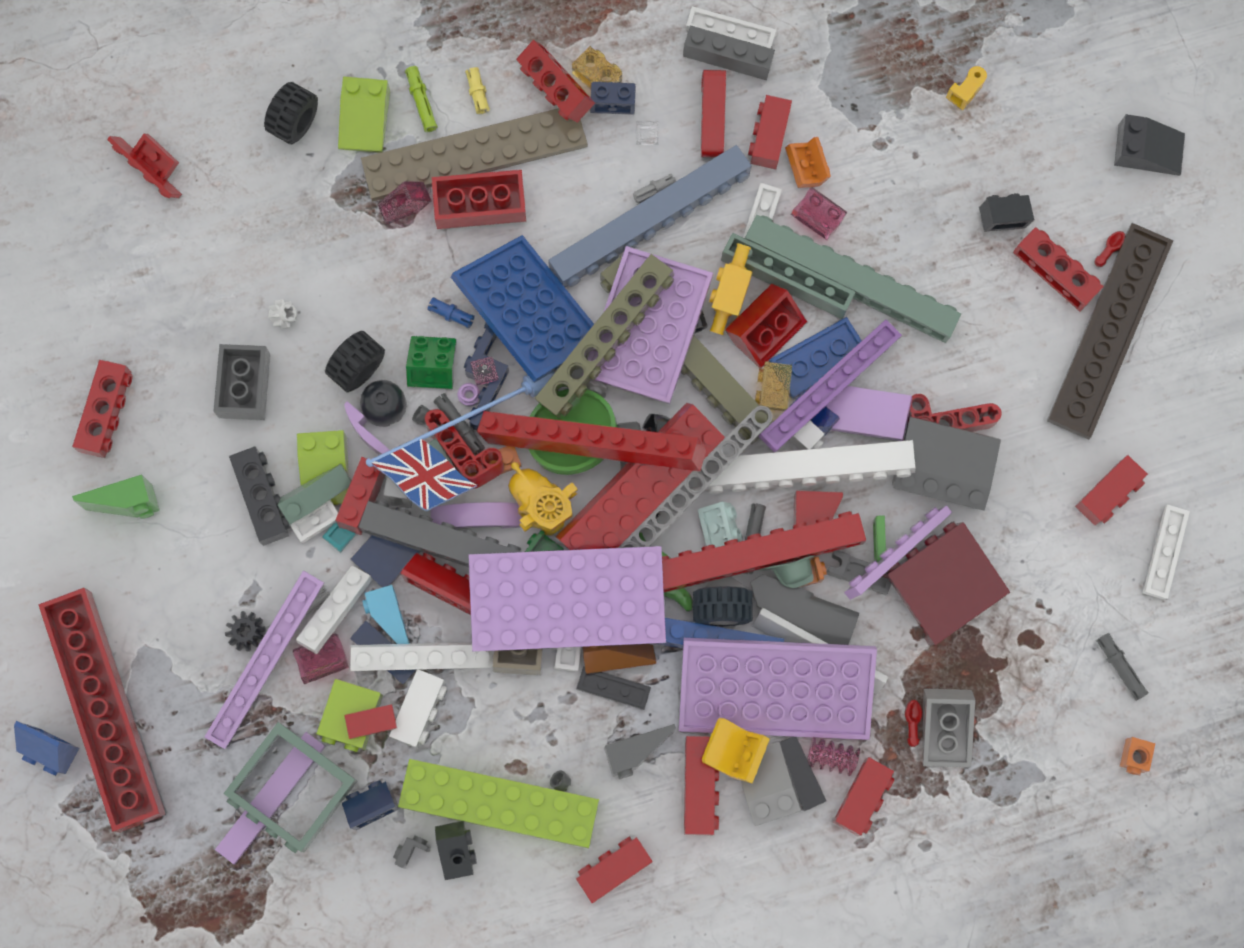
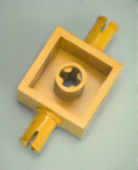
M737 243L732 263H726L724 268H719L716 280L720 281L717 290H712L709 302L713 303L712 308L716 311L711 329L709 330L711 332L723 335L728 317L732 314L737 316L740 314L753 274L752 271L745 268L751 247Z

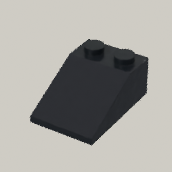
M1126 114L1118 125L1114 166L1180 176L1185 133L1148 117Z

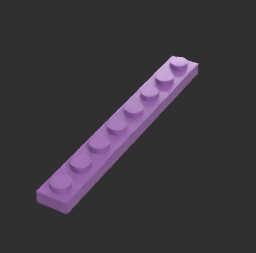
M884 320L758 437L774 453L777 452L902 335L887 320Z

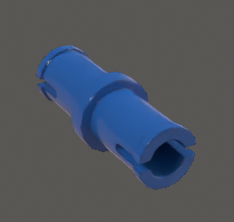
M435 297L429 302L432 306H428V311L445 317V320L448 322L454 321L468 329L472 326L473 322L471 320L475 319V315L458 309L455 304L449 305Z

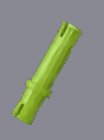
M408 67L405 70V74L410 86L409 92L415 100L424 132L435 131L438 126L426 95V85L422 82L418 67Z

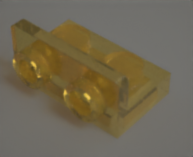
M765 362L763 369L759 368L757 382H761V391L756 390L755 401L759 406H766L770 410H787L792 365Z

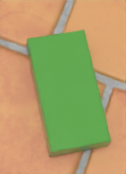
M885 515L876 516L873 520L874 561L876 562L882 559L880 554L886 550Z

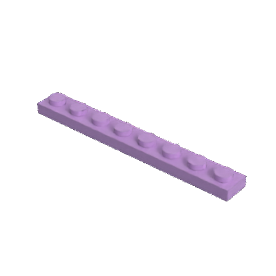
M306 571L301 573L207 731L206 739L224 749L228 747L325 582Z

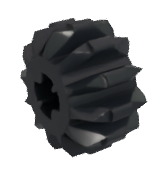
M242 611L240 613L241 619L233 615L232 619L235 623L226 624L228 628L232 629L225 632L226 637H232L228 642L229 645L233 646L236 644V650L241 651L244 647L247 652L251 651V644L257 648L259 643L256 641L258 639L262 640L264 637L260 633L266 631L265 626H260L263 619L261 617L255 619L256 614L253 612L247 617L246 612ZM245 627L251 630L247 632L246 637L241 634V632L245 631Z

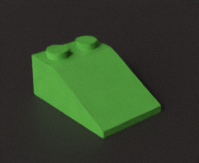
M142 474L72 496L73 501L87 511L140 517L141 519L149 518L154 515V512L160 511L153 485Z

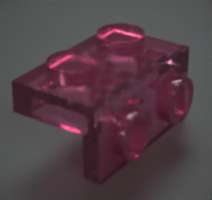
M811 187L805 197L793 209L791 215L825 240H828L842 223L847 211Z
M336 633L329 637L317 654L303 646L293 649V655L297 661L303 684L349 668L344 647Z

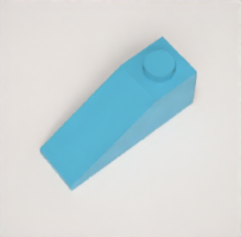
M389 585L366 592V600L362 601L366 614L370 613L372 618L396 644H410L394 587Z

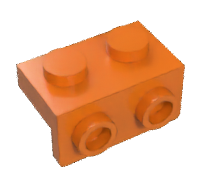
M813 137L807 143H791L785 147L798 188L818 187L831 177L819 137Z

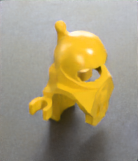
M513 462L511 468L516 473L511 477L508 488L519 506L518 514L522 517L519 520L521 522L519 526L524 532L533 527L541 529L545 532V535L553 536L564 528V522L572 517L570 499L577 495V487L570 483L561 491L560 487L554 483L551 484L546 477L536 470L530 468L520 469L519 464Z

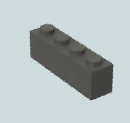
M691 25L683 49V57L766 81L775 53L774 49Z

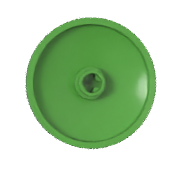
M569 389L558 391V396H567ZM586 390L581 398L576 397L572 402L573 407L566 416L562 415L559 419L541 404H538L530 417L617 427L616 417L609 403L602 396L590 390ZM528 449L534 460L541 467L561 475L585 472L604 460L601 458Z

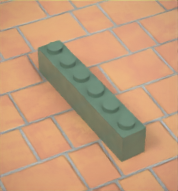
M735 233L731 234L722 252V262L732 263L737 243L751 247L745 268L753 272V277L770 285L774 284L786 289L791 295L843 319L855 295V291Z

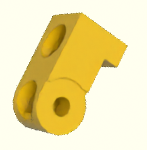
M980 66L972 67L964 82L960 86L954 83L945 98L961 110H964L982 88L987 78L985 69Z

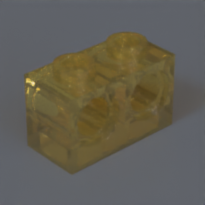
M591 46L572 63V74L590 89L592 82L622 83L621 69L616 64L608 62L600 50H594ZM587 63H594L595 66H594V67H587L586 64H587ZM610 77L612 80L604 81L602 78Z

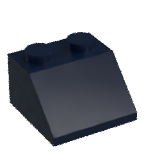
M378 780L368 785L369 790L361 794L359 791H355L346 796V801L342 802V806L350 829L357 831L400 809L388 782L382 783L381 780Z

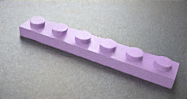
M947 505L940 509L934 507L925 514L927 519L923 522L920 520L910 528L912 532L909 535H902L895 541L897 545L893 549L890 547L881 553L880 557L882 559L879 562H872L864 569L866 573L862 577L858 575L849 582L851 587L844 592L846 596L851 600L865 592L952 513Z

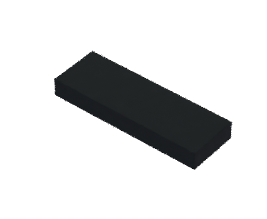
M583 666L576 690L645 710L651 687L604 672L586 674L585 666Z
M792 736L781 741L780 744L803 810H809L826 802L825 796L797 737Z

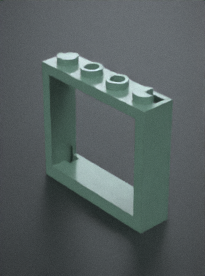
M278 722L223 794L228 797L227 803L237 810L239 807H242L248 812L245 815L256 824L259 821L267 826L265 831L276 839L278 836L286 841L284 845L296 853L298 850L300 852L307 850L357 783V780ZM279 735L343 783L300 841L236 793Z

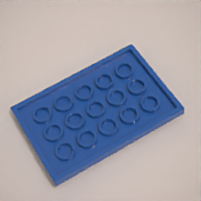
M523 235L453 272L450 277L534 383L558 369L594 325Z

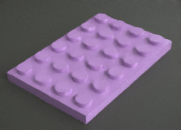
M626 246L604 311L649 257L650 253ZM654 255L673 270L674 282L667 290L663 289L658 295L660 299L657 304L645 311L644 320L638 326L634 325L629 331L631 335L624 344L620 343L615 349L617 352L611 361H605L600 367L602 371L595 381L670 404L713 278V273ZM649 279L645 282L644 287L653 288L656 285V281ZM634 297L631 299L630 305L634 307L639 306L642 299ZM618 316L615 323L619 325L624 324L627 321V316ZM605 333L602 335L601 341L608 343L612 340L613 335ZM590 351L587 360L594 361L598 357V352Z

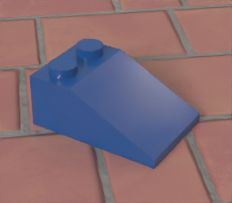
M16 721L14 724L16 752L23 755L22 760L32 765L38 762L44 765V771L55 776L57 773H67L80 748L38 727Z

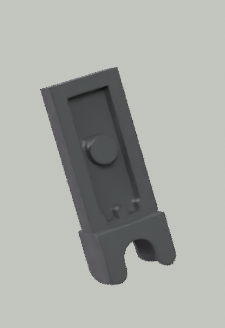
M838 550L832 553V558L839 562L840 567L830 566L826 572L829 576L850 582L858 575L862 577L866 573L864 569L871 563ZM881 576L868 589L887 595L891 582L888 578Z

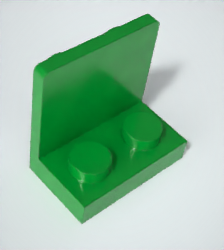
M411 336L406 362L407 387L453 389V363L456 338Z

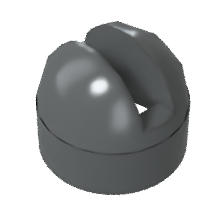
M420 405L414 412L412 420L418 424L426 425L425 415L430 410L424 405Z
M559 770L552 775L550 785L555 790L564 792L569 785L571 786V779L568 774Z

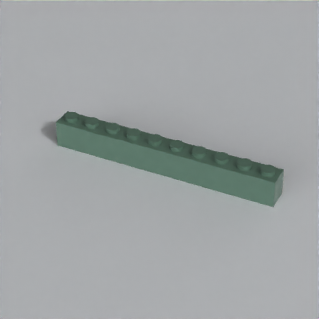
M756 214L745 236V239L855 291L853 299L944 343L952 336L961 316V313L957 312L955 307L943 305L930 295H922L916 292L912 286L901 285L895 282L893 277L881 275L868 265L862 266L856 263L850 256L837 254L831 247L821 246L806 235L800 236L794 233L790 227L780 226L767 216Z

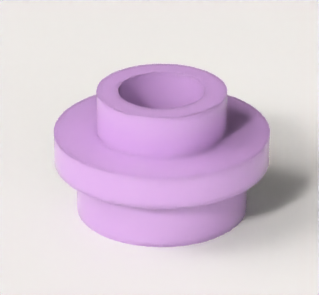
M466 383L459 388L457 395L463 405L473 406L479 401L480 390L475 384ZM472 392L474 395L468 399L465 397V394Z

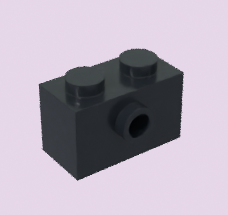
M1014 193L1007 197L992 195L987 197L979 206L984 232L1024 229L1035 220L1029 195L1020 196L1019 193Z
M464 821L435 826L436 844L444 879L450 880L474 875L473 865L477 864L475 849L470 850L469 845L473 844L471 830L465 829Z

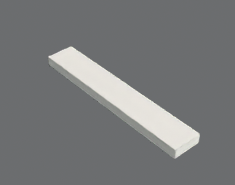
M762 608L753 624L754 627L770 636L784 638V642L828 644L765 608ZM875 670L873 693L878 695L888 677Z

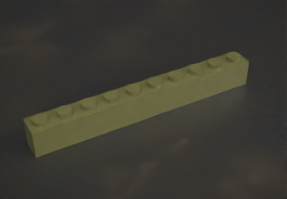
M619 257L600 273V285L607 293L611 292L622 257ZM693 335L681 374H687L692 379L691 384L699 392L702 390L707 396L706 400L713 408L717 407L723 413V419L729 425L733 424L737 427L759 404ZM764 412L755 413V420L761 424L767 422V415ZM742 428L738 431V435L742 440L751 438V433L748 429ZM757 436L751 444H754L759 437Z

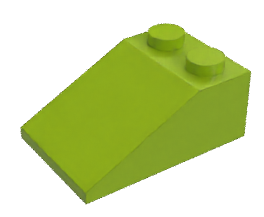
M343 76L340 96L338 149L383 152L390 98L388 80Z
M344 430L297 433V455L301 485L339 464H342L349 475L347 436ZM348 488L331 499L334 505H342Z

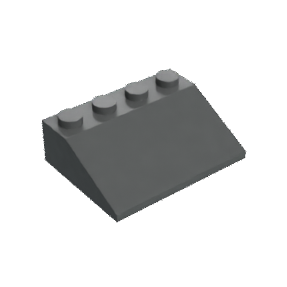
M910 417L903 441L913 440L915 473H911V476L904 478L894 475L892 480L893 488L985 511L1001 439Z

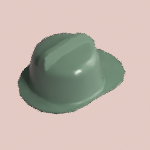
M815 555L793 563L763 568L759 571L773 570L781 584L786 587L797 588L813 581L814 577L810 559L815 557Z

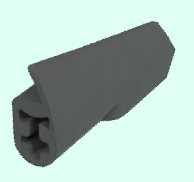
M764 574L750 582L757 607L765 608L828 644L849 645L859 612L815 597L812 592L800 587H786L778 579Z

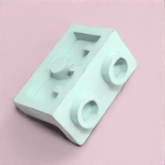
M722 501L698 509L706 546L715 545L716 548L724 546V542L738 539V542L742 541L741 531L737 528L735 521L737 513L731 503Z

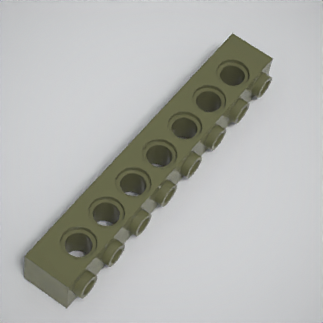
M650 254L535 397L536 401L558 419L562 415L566 416L573 407L572 402L576 397L581 398L586 392L588 382L591 379L595 380L602 371L600 367L604 362L611 361L615 356L617 346L620 343L624 344L631 335L629 331L633 326H638L644 320L645 311L649 307L653 308L659 301L660 297L658 295L662 290H667L674 282L673 270L653 254ZM653 279L656 281V285L653 288L644 287L647 280ZM639 297L642 299V302L639 306L634 307L630 305L631 299ZM625 315L627 316V321L624 324L619 325L615 323L618 316ZM605 333L613 335L612 340L608 343L601 341V337ZM590 351L598 352V357L594 361L586 359ZM576 369L584 371L583 376L579 379L572 378V373ZM561 387H568L569 393L565 397H559L557 394L558 390Z

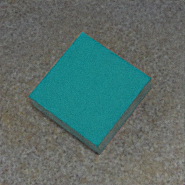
M335 523L322 538L341 553L356 534L339 528L338 524Z

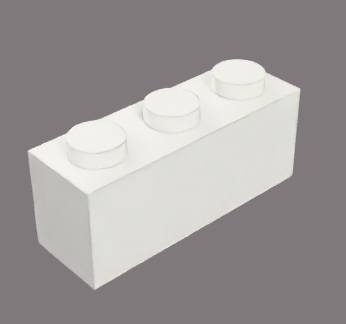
M417 669L396 718L398 729L391 730L389 737L417 749L420 744H425L429 734L426 728L429 722H434L438 709L435 708L438 699L443 700L447 691V687L444 686L446 683L444 679Z

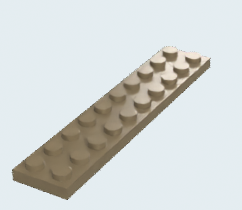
M557 108L362 157L361 162L372 202L432 187L431 177L487 173L586 148L588 143L581 120L578 123L571 119L567 121L558 113L560 109Z

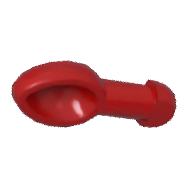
M1117 231L1108 237L1106 248L1094 260L1097 267H1103L1112 253L1120 250L1125 239L1123 231Z
M910 700L905 708V719L908 722L907 743L911 747H916L920 741L918 739V723L922 719V708L918 701Z

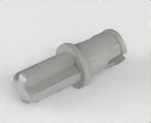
M669 174L657 181L652 180L649 185L635 191L633 197L637 203H642L675 183L676 179L672 174Z

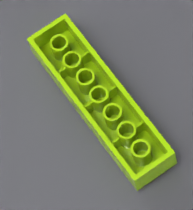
M409 759L398 807L589 849L599 799Z

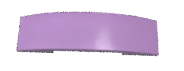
M347 401L344 404L346 413L353 428L363 442L378 455L390 451L363 427L367 422L365 416Z
M462 503L436 506L431 509L432 522L440 525L442 522L454 525L455 528H521L519 520L522 517L518 514V503Z

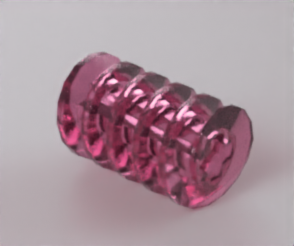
M812 737L808 751L810 767L813 768L816 762H819L820 770H823L824 766L828 764L829 772H832L835 766H837L839 774H842L843 770L847 769L848 776L850 777L856 770L860 747L854 753L853 746L851 745L844 750L843 743H839L835 749L834 741H830L826 746L824 739H820L818 744H816V738Z

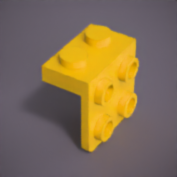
M718 718L703 754L702 761L733 779L752 784L770 738L746 731L724 718Z

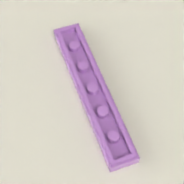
M307 732L301 737L302 740L320 753L326 747ZM294 747L250 804L271 819L314 761ZM246 810L215 849L233 864L238 862L265 827L262 822L259 821L256 824L245 816L248 813Z

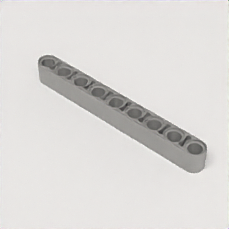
M766 406L756 407L704 459L701 471H693L619 548H624L627 545L650 547L772 421L770 409ZM764 412L767 415V422L758 423L755 420V413ZM742 428L748 429L751 433V438L748 440L740 439L738 431ZM731 445L735 451L732 457L724 456L722 453L723 446ZM715 462L718 465V472L709 474L705 469L706 463ZM693 478L699 479L702 483V488L698 491H693L689 487V481ZM676 495H681L685 498V505L681 508L675 507L672 503V498ZM657 513H667L669 516L668 523L664 525L657 523L655 518ZM645 528L651 530L653 534L652 539L647 542L639 538V532Z

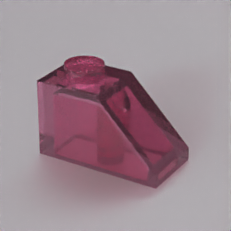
M404 181L377 205L385 224H390L420 212L431 202V198L424 182Z

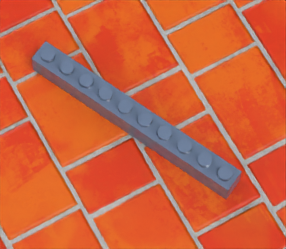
M737 145L733 146L548 260L550 270L564 287L575 286L581 281L580 278L596 273L600 266L606 262L608 264L614 262L619 257V254L625 251L626 246L636 248L637 243L644 239L647 241L653 238L661 228L667 229L671 227L676 219L681 216L683 218L687 217L699 205L705 206L718 193L720 195L730 190L731 185L747 180L750 176L752 165Z

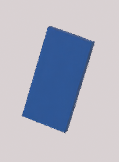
M845 317L769 359V363L790 398L794 399L807 392L862 340L848 317Z

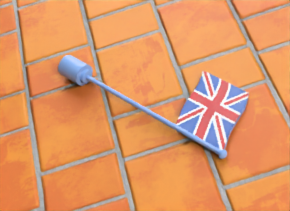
M551 372L535 383L526 375L521 383L522 388L371 460L368 458L366 465L376 467L389 477L413 503L425 511L477 487V485L462 476L439 451L425 442L424 439L522 392H525L526 395L530 394L531 397L537 396L555 372Z

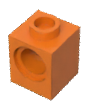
M1135 737L1126 738L1120 767L1127 768L1126 772L1140 776L1141 773L1149 772L1156 743ZM1134 751L1141 755V762L1139 764L1133 760Z

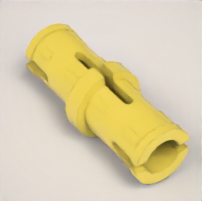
M469 68V70L465 71L470 87L469 95L473 98L476 114H484L490 111L485 94L486 87L483 86L479 68Z

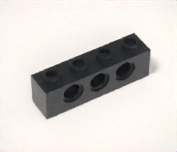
M256 446L230 455L229 458L259 542L264 546L289 537L287 529H290L291 526L285 516H282L278 507L280 496L279 494H274L272 487L276 484L271 472L268 474L266 472L265 465L268 462L264 452H259ZM252 470H259V475L256 478L250 479L248 477ZM259 491H267V495L263 500L256 499ZM267 512H274V518L271 521H264V515Z

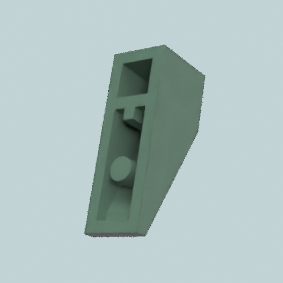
M339 464L283 495L278 502V507L289 524H292L348 488L352 480L342 464Z

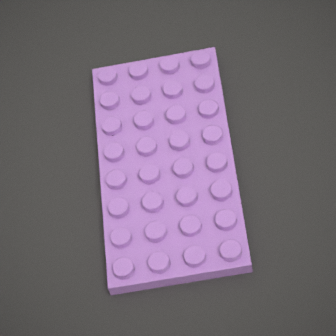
M661 546L469 554L472 652L666 643Z
M684 638L679 731L712 733L718 718H724L746 731L761 735L870 740L877 648L876 646Z

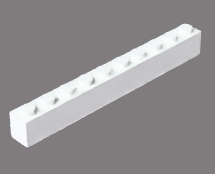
M913 440L741 455L705 491H709L710 494H719L724 489L742 492L746 491L747 487L765 490L769 489L770 485L788 488L792 487L793 483L811 486L815 485L816 481H826L827 484L839 483L840 479L858 482L864 480L863 477H873L875 480L886 479L887 475H897L899 478L909 477L911 473H915ZM711 461L706 463L705 469L709 474H715L718 472V465ZM693 478L689 481V487L693 491H698L702 488V483L699 479Z

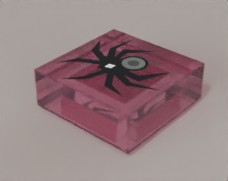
M492 356L470 362L476 386L499 380Z

